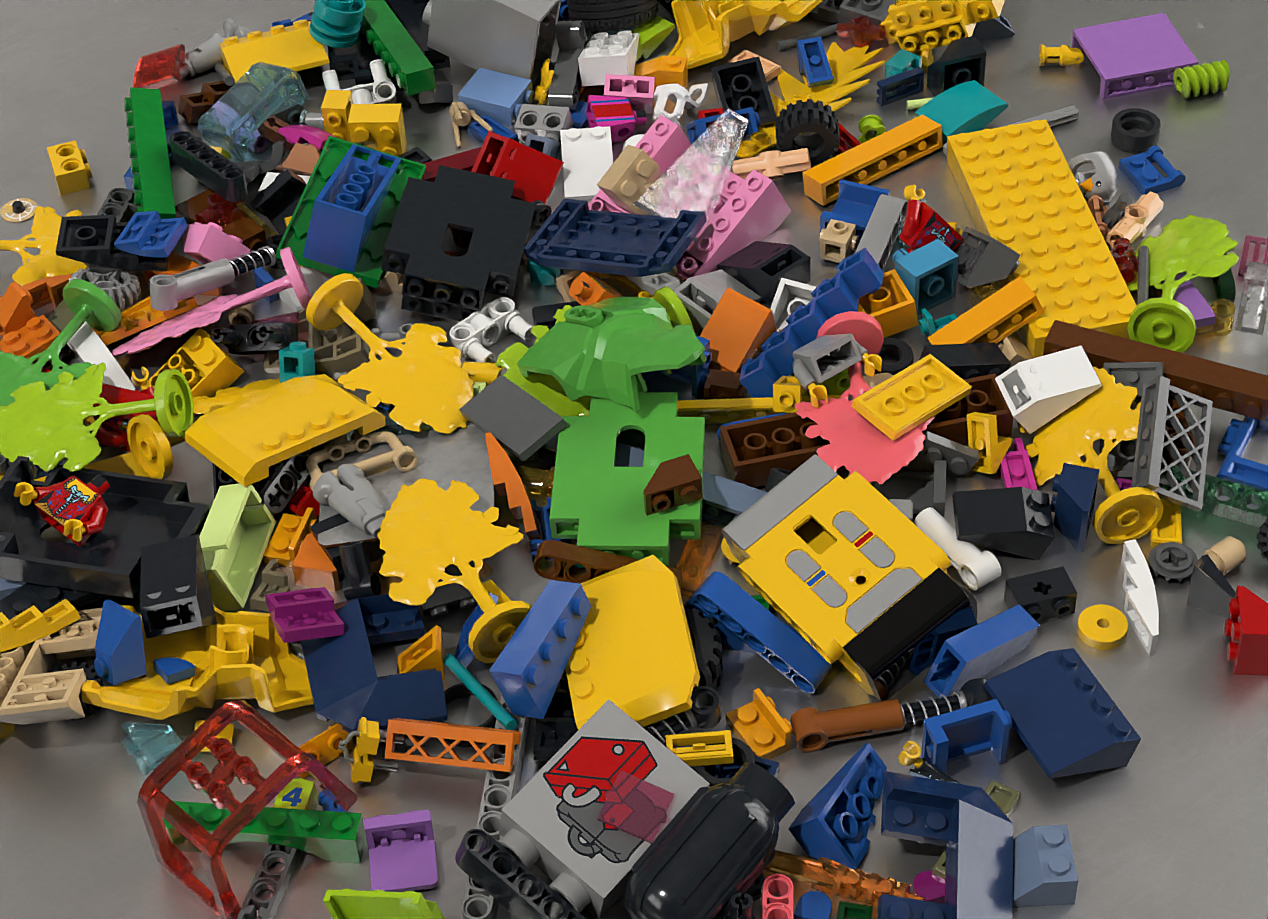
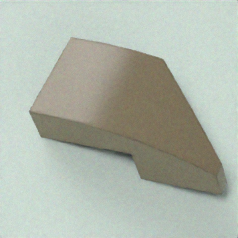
M271 559L261 572L262 583L250 598L251 609L269 612L266 594L290 591L288 576L278 568L276 559Z

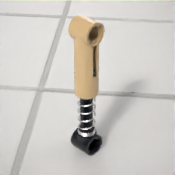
M697 687L692 691L690 698L693 701L691 709L660 720V722L658 721L653 726L647 725L645 730L659 742L665 744V735L678 734L683 730L688 732L687 728H713L721 720L720 696L712 687ZM704 705L711 706V708L707 710L699 709L701 706Z

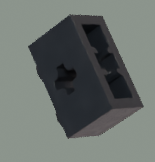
M1064 566L1006 579L1004 601L1008 609L1020 605L1037 622L1075 613L1077 591Z

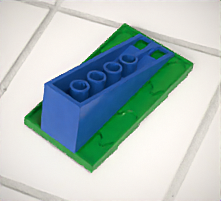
M329 136L277 248L275 258L281 259L280 250L290 247L299 265L315 268V270L335 276L343 273L353 274L357 279L361 278L367 286L377 288L384 273L381 270L384 247L408 177L422 180L426 165Z

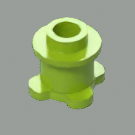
M866 115L858 123V129L861 133L858 141L861 144L886 132L881 118L876 115Z

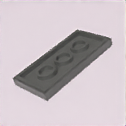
M500 375L459 409L464 418L484 433L491 432L499 444L523 462L567 426L564 418L503 375Z

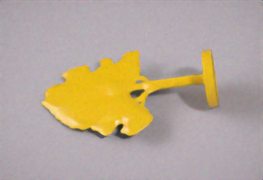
M38 206L34 210L35 216L31 227L32 234H27L17 240H0V251H15L22 257L23 265L12 274L13 280L20 286L47 277L72 274L79 269L87 267L83 262L56 255L62 217L55 213L56 209L49 206ZM78 209L66 213V217L81 216L83 212ZM31 238H36L35 241H29V240H28V239H31ZM24 248H39L41 251L40 254L34 256L25 251Z
M343 273L334 276L314 293L306 309V318L316 330H331L345 322L370 347V361L364 362L349 373L341 375L338 378V383L343 384L345 389L355 391L357 388L371 392L366 395V402L371 407H377L380 402L396 406L389 413V417L407 430L420 432L419 427L422 422L432 426L437 432L447 434L452 433L457 427H467V419L462 416L459 409L474 396V389L472 387L474 383L469 378L467 370L461 368V351L455 347L437 345L438 342L448 341L446 332L442 328L415 323L411 326L404 339L390 342L380 339L353 314L363 296V285L353 274ZM385 348L400 349L402 354L399 357H394ZM376 355H379L382 359L378 360Z
M1093 367L1103 386L1038 428L1033 438V443L1024 446V449L1027 450L1030 458L1039 454L1036 467L1032 469L1036 486H1041L1047 480L1054 478L1055 474H1060L1064 463L1099 469L1098 481L1105 491L1107 499L1095 511L1092 525L1100 540L1107 544H1123L1125 541L1141 538L1155 528L1162 518L1164 507L1157 493L1151 489L1133 487L1120 491L1119 486L1115 482L1108 468L1107 457L1109 452L1120 441L1137 439L1141 402L1138 403L1135 410H1131V404L1137 395V388L1124 386L1121 383L1116 384L1115 377L1108 374L1104 368L1098 369ZM1017 421V424H1018V427H1019L1020 432H1022V433L1028 432V431ZM1103 439V450L1101 454L1097 455L1093 449V442ZM1084 455L1087 460L1085 462L1082 461L1080 456Z
M280 378L253 381L242 388L228 387L226 389H219L216 391L215 397L195 396L193 397L194 415L202 416L280 384ZM140 414L128 422V443L140 470L146 477L166 479L169 477L173 470L171 447L185 442V437L173 438L165 435L158 422L149 415Z
M424 478L418 479L409 486L401 485L397 498L392 502L390 510L386 511L385 518L380 526V532H378L380 549L386 552L382 556L383 563L379 573L385 577L402 578L401 582L390 584L389 597L395 602L420 606L434 593L436 587L452 583L461 584L469 590L484 612L474 623L469 633L468 646L477 660L484 663H495L532 606L521 600L507 601L496 605L481 583L479 572L482 569L483 559L491 558L494 554L505 550L511 544L518 543L523 539L524 534L518 532L519 528L509 524L506 528L491 524L498 520L499 508L490 507L484 513L479 510L472 511L470 507L479 500V495L464 482L452 480L450 481L451 486L447 490L438 487L436 481ZM473 560L475 567H471L469 562ZM454 564L459 568L462 575H448L444 572L445 568Z

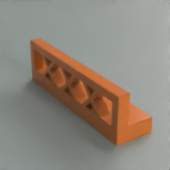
M393 718L388 719L385 758L512 772L514 745L520 744L521 731ZM396 733L406 734L413 742L414 746L406 753L394 752ZM415 735L425 737L419 741ZM431 737L438 738L446 748L438 756H430L422 746ZM446 739H453V740H456V741H454V742L450 745L449 742H448ZM462 741H469L477 751L468 760L461 759L453 749ZM477 742L487 744L481 748ZM493 744L506 745L504 764L493 763L485 751ZM418 749L422 755L412 753ZM450 753L453 758H446L444 756ZM481 756L485 762L474 760Z

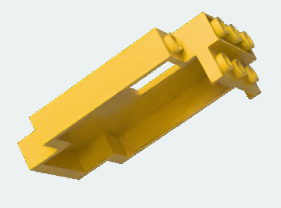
M898 0L896 5L889 6V14L881 22L880 26L889 44L898 42L901 49L917 53L946 46L953 40L972 36L977 22L1000 16L1005 0Z

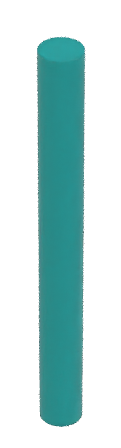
M447 654L444 657L443 663L507 730H513L517 726V721L453 654Z

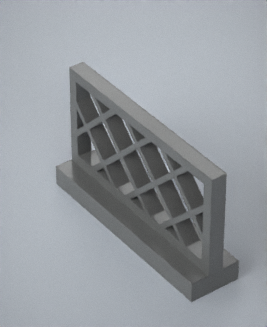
M1163 376L1143 384L1131 488H1149L1157 493L1159 498L1194 511L1202 509L1213 401L1170 385V379ZM1169 395L1173 396L1180 406L1175 411L1172 410L1168 403ZM1191 404L1202 407L1200 420H1197L1189 407ZM1180 411H1183L1190 423V426L1186 429L1183 428L1176 417V414ZM1168 419L1177 433L1172 438H1170L1165 430V423ZM1191 429L1195 431L1199 438V443L1196 447L1187 435V432ZM1177 438L1181 439L1188 451L1182 456L1173 443ZM1165 446L1174 459L1169 465H1167L1162 457L1163 447ZM1188 456H1191L1196 464V472L1193 474L1184 461ZM1176 464L1185 478L1180 483L1177 482L1170 470ZM1162 473L1171 486V489L1168 491L1159 488V479ZM1186 483L1189 484L1193 491V500L1186 497L1181 486Z

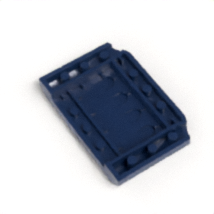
M563 199L524 247L527 258L543 267L635 277L667 273L672 270L707 222L706 213L681 210L677 218L608 212L589 210L588 203L584 200Z

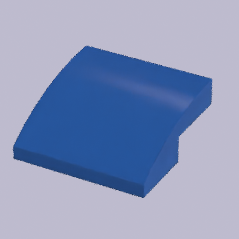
M158 211L134 213L114 245L117 249L135 255L168 257L188 225L184 217L161 219Z

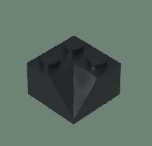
M975 36L951 41L940 59L928 66L927 87L934 97L968 81L975 80L984 86L986 51Z

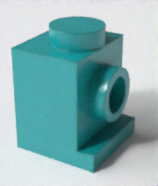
M901 49L885 63V79L916 67L922 69V57Z
M291 342L288 347L279 350L280 383L295 377L318 375L315 374L314 348H306L305 342Z

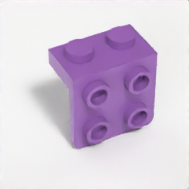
M413 810L408 813L364 818V829L369 849L372 891L405 892L435 888L438 885L435 839L430 810Z

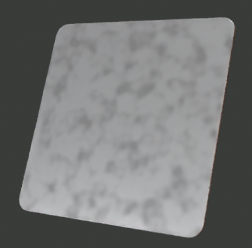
M474 424L467 425L466 428L457 427L450 434L431 430L397 435L403 446L411 447L418 457L416 467L410 471L403 472L393 462L363 472L365 479L370 482L380 496L386 510H390L392 502L397 498V494L401 489V485H412L421 478L436 481L437 486L444 490L451 486L450 481L452 480L464 482L479 495V500L470 507L472 511L479 510L484 513L488 508L494 507V485L485 433ZM386 442L371 445L367 452L362 453L355 450L344 454V457L339 461H332L330 459L323 461V473L338 469L342 464H353L393 450ZM320 504L319 522L338 514L330 505ZM350 521L318 534V544L325 548L341 546L359 540L365 542L379 540V538H375L373 535H367Z

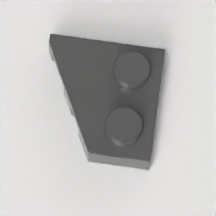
M927 431L925 434L926 438L923 441V450L919 451L914 460L910 461L907 467L903 466L900 471L934 472L935 460L946 461V477H965L979 460V451Z

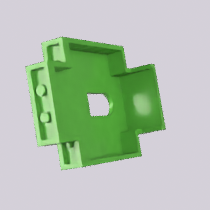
M638 392L640 411L637 413L630 406L615 403L610 399L591 396L589 416H561L564 418L567 426L558 435L549 517L552 539H577V546L639 560L654 555L665 566H669L671 539L701 540L702 499L647 516L644 509L643 491L661 462L687 454L690 455L702 477L703 491L706 438L705 417H678L677 392ZM616 442L625 445H645L643 467H614Z

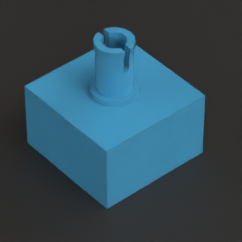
M939 239L910 253L901 248L900 251L897 250L892 258L895 263L896 272L915 301L917 316L921 314V309L925 308L928 311L956 297L959 256Z

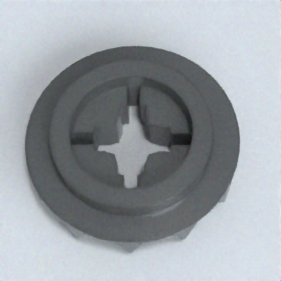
M1166 542L1155 546L1151 550L1149 568L1155 571L1156 577L1165 576L1167 582L1174 578L1180 583L1183 578L1191 579L1193 568L1198 558L1195 552L1186 545ZM1169 557L1175 564H1178V567H1173L1171 563H1168Z

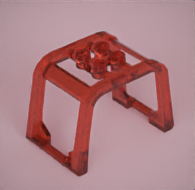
M233 700L217 709L151 772L139 791L137 803L157 861L222 919H237L241 907L231 889L221 861L222 853L228 843L301 773L308 772L321 783L319 787L324 794L346 812L355 804L358 796L310 753H305L294 745L246 701ZM237 720L285 761L267 779L259 774L258 768L249 757L237 754L229 740L226 738H216L232 721ZM205 746L212 752L213 757L218 763L212 769V773L209 772L203 763H193L191 761ZM180 770L186 774L188 781L194 789L203 790L209 795L216 808L227 809L231 813L212 834L161 791ZM235 776L240 783L244 785L251 784L256 788L242 803L234 798V794L228 786L232 783ZM162 817L203 852L201 859L211 890L191 873L193 868L189 860L171 841Z

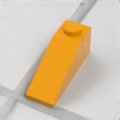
M663 55L635 65L634 76L655 77L654 92L657 86L665 84H679L686 89L688 83L687 57Z

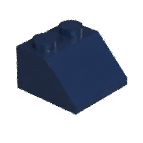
M1064 463L1061 475L1055 474L1052 491L1057 492V495L1053 494L1050 505L1051 512H1055L1053 525L1078 552L1084 553L1094 513L1099 469Z

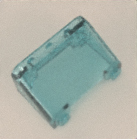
M257 62L200 117L198 130L204 140L215 147H222L238 162H245L252 157L247 150L249 143L254 144L256 141L253 132L282 103L290 107L293 104L292 101L302 106L310 97L299 74L294 70L269 63Z

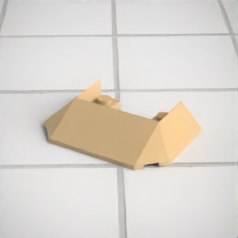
M102 608L77 611L81 619L57 632L24 646L0 652V722L27 725L85 718L79 699L81 687L86 681L84 669L51 671L57 660L96 655L95 644Z

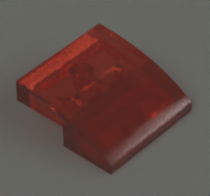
M180 44L142 56L135 69L133 88L157 89L179 82L180 67L185 66V46Z

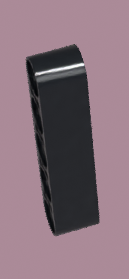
M179 131L169 136L174 163L227 201L237 202L247 197L248 193L243 169L190 132Z
M471 829L466 832L456 852L455 860L457 865L517 919H586L490 834L481 829Z

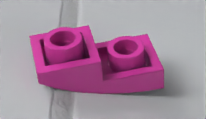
M291 125L280 127L278 130L293 145L295 143H308L314 145L319 150L324 148L329 136L335 137L324 130L308 125Z

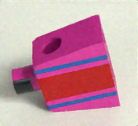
M588 95L586 117L589 127L610 126L612 143L626 141L633 136L635 125H646L645 110L632 111L628 98Z

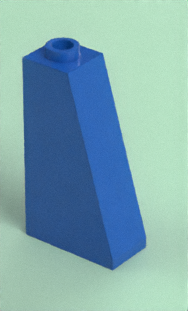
M1016 605L945 640L923 682L938 698L941 694L949 697L953 692H960L961 687L969 680L984 677L1028 647L1040 624L1020 605Z

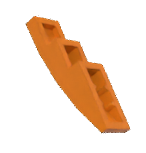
M491 432L485 433L495 489L499 496L507 495L509 509L515 520L523 518L525 533L529 540H543L537 515L524 483L507 453Z

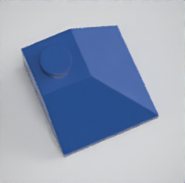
M109 599L103 603L95 644L96 659L94 660V667L98 676L113 685L145 675L147 671L141 617Z

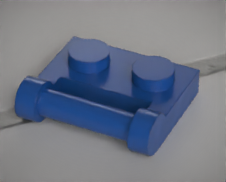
M1157 145L1150 147L1147 152L1119 159L1118 168L1142 195L1148 194L1150 191L1159 193L1179 187L1186 180L1185 175L1170 164L1163 156L1161 148ZM1156 162L1168 177L1164 178L1151 163Z

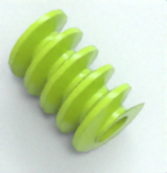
M1226 60L1214 61L1211 64H1197L1192 67L1187 66L1183 69L1177 68L1173 74V81L1176 90L1182 93L1185 99L1190 97V91L1194 97L1199 96L1200 91L1203 95H1207L1209 89L1212 93H1216L1218 87L1223 92L1228 87L1230 69Z

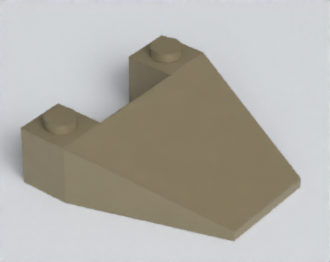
M358 278L363 285V296L353 314L361 322H366L376 317V299L363 280ZM301 309L281 322L299 325L298 342H305L306 348H314L315 374H326L331 379L338 380L341 375L347 374L362 363L370 361V347L357 333L352 335V328L345 322L331 330H316L307 321L306 309ZM264 354V370L266 372L280 374L279 354Z

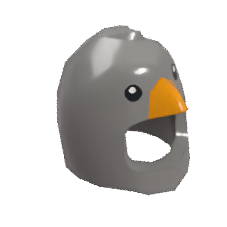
M1096 151L1080 154L1071 159L1068 165L1084 198L1088 201L1092 195H1098L1103 199V204L1109 202L1119 187L1117 172L1109 155L1105 152ZM1091 163L1094 166L1092 170L1077 172V169L1083 164Z

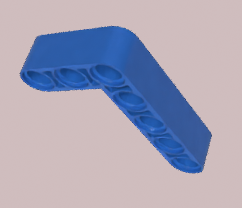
M713 572L685 602L688 605V609L692 610L695 608L702 612L703 618L708 617L711 619L714 617L806 693H814L832 669L831 664L811 645L721 572Z

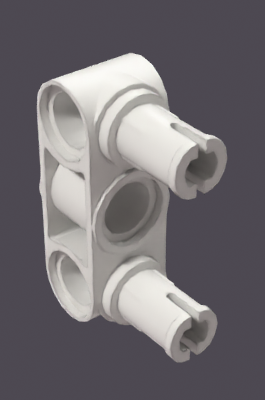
M382 59L370 62L374 82L369 84H360L351 88L341 89L335 70H327L322 73L326 91L349 90L352 93L353 104H396V88L387 76ZM383 93H388L391 95L388 98L380 97V95Z
M504 297L492 301L484 306L481 311L473 312L469 317L454 325L449 331L451 347L461 351L460 360L473 359L476 362L495 363V355L486 348L494 345L509 333L517 334L525 342L532 341L535 336L531 333L533 326L524 321L520 312L515 309L514 301Z

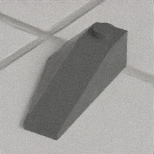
M966 226L961 234L965 240L954 250L959 256L958 273L960 275L957 278L959 283L972 288L1006 279L1009 274L1011 275L1015 272L1019 265L1018 259L1021 256L1019 253L998 240Z

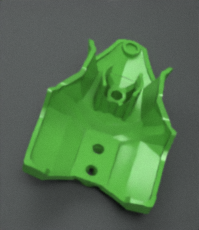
M613 297L590 305L575 306L564 313L566 321L556 323L537 343L529 348L517 362L521 375L525 377L530 376L531 372L552 375L561 384L572 402L582 396H593L610 399L615 403L630 406L637 413L640 411L638 392H646L648 390L641 373L663 370L669 375L671 373L670 369H680L686 365H702L707 359L704 354L705 347L698 340L691 325H676L673 328L665 308L653 298Z

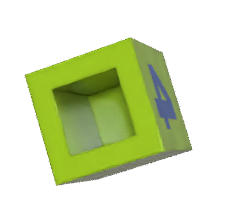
M283 778L273 807L316 810L318 795L315 782L303 778Z

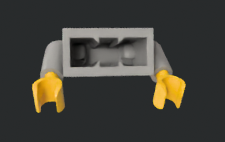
M851 333L821 336L795 350L792 354L794 358V375L806 391H810L811 405L815 408L819 407L818 398H822L828 403L826 387L817 385V383H822L860 361L865 363L864 373L870 377L875 376V369L881 372L882 367L881 357L876 354L868 355V351L855 341Z

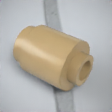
M1231 536L1224 538L1207 549L1203 554L1209 555L1223 576L1246 560L1244 544Z

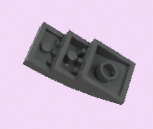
M823 0L805 17L833 23L842 22L843 24L880 25L889 14V6L896 5L898 0Z
M1163 362L1104 363V369L1108 374L1115 377L1116 384L1121 383L1124 386L1137 388V395L1131 404V410H1135L1138 403L1141 402L1143 384L1163 376ZM1100 439V454H1101V452H1102V450H1103V447H1104V440H1103V439ZM1137 439L1130 441L1122 440L1109 452L1107 464L1113 477H1133Z

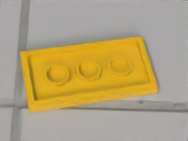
M929 354L853 399L851 407L894 441L969 395L972 386Z

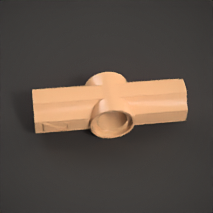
M808 148L786 152L778 150L760 153L756 157L732 161L733 173L744 180L753 169L771 180L784 178L785 175L804 172L811 168Z
M1150 191L1148 194H1143L1135 204H1130L1125 208L1124 216L1107 234L1106 241L1111 245V249L1120 252L1123 249H1127L1135 239L1142 238L1145 235L1146 227L1163 208V201L1160 200L1158 194Z

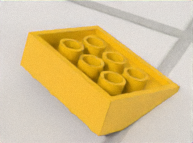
M305 19L293 22L292 26L284 27V25H277L271 27L270 31L267 32L252 31L247 33V37L238 39L237 36L225 38L224 42L218 43L223 64L234 78L235 86L329 64V58L323 44L316 41L309 33L311 21L307 22Z

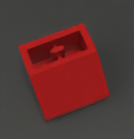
M1237 586L1235 598L1229 599L1228 611L1231 618L1225 619L1224 625L1225 637H1230L1231 642L1227 645V660L1233 662L1234 674L1268 676V603L1246 587Z

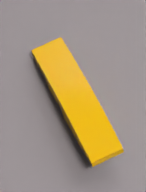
M67 599L62 600L43 613L33 605L10 620L0 612V652L18 648L51 635L81 619L76 608Z

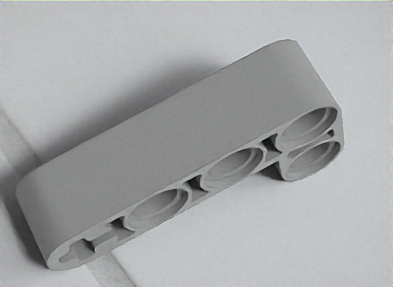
M881 194L878 198L856 249V252L866 247L882 271L897 236L902 232L908 200Z

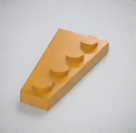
M149 296L121 312V323L115 330L105 332L92 329L107 347L115 341L196 308L198 305L195 298L190 297L179 301L178 306L172 310L160 311L151 307Z

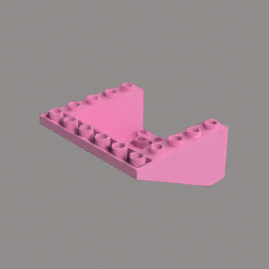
M662 115L659 116L635 146L643 149L660 166L663 176L660 203L650 216L677 218L681 210L706 213L707 222L675 264L678 270L677 277L684 281L690 277L720 270L717 268L719 263L753 242L762 241L771 235L792 211L773 180L754 169L745 180L697 152L680 126ZM601 189L588 204L589 210L628 213L613 202Z

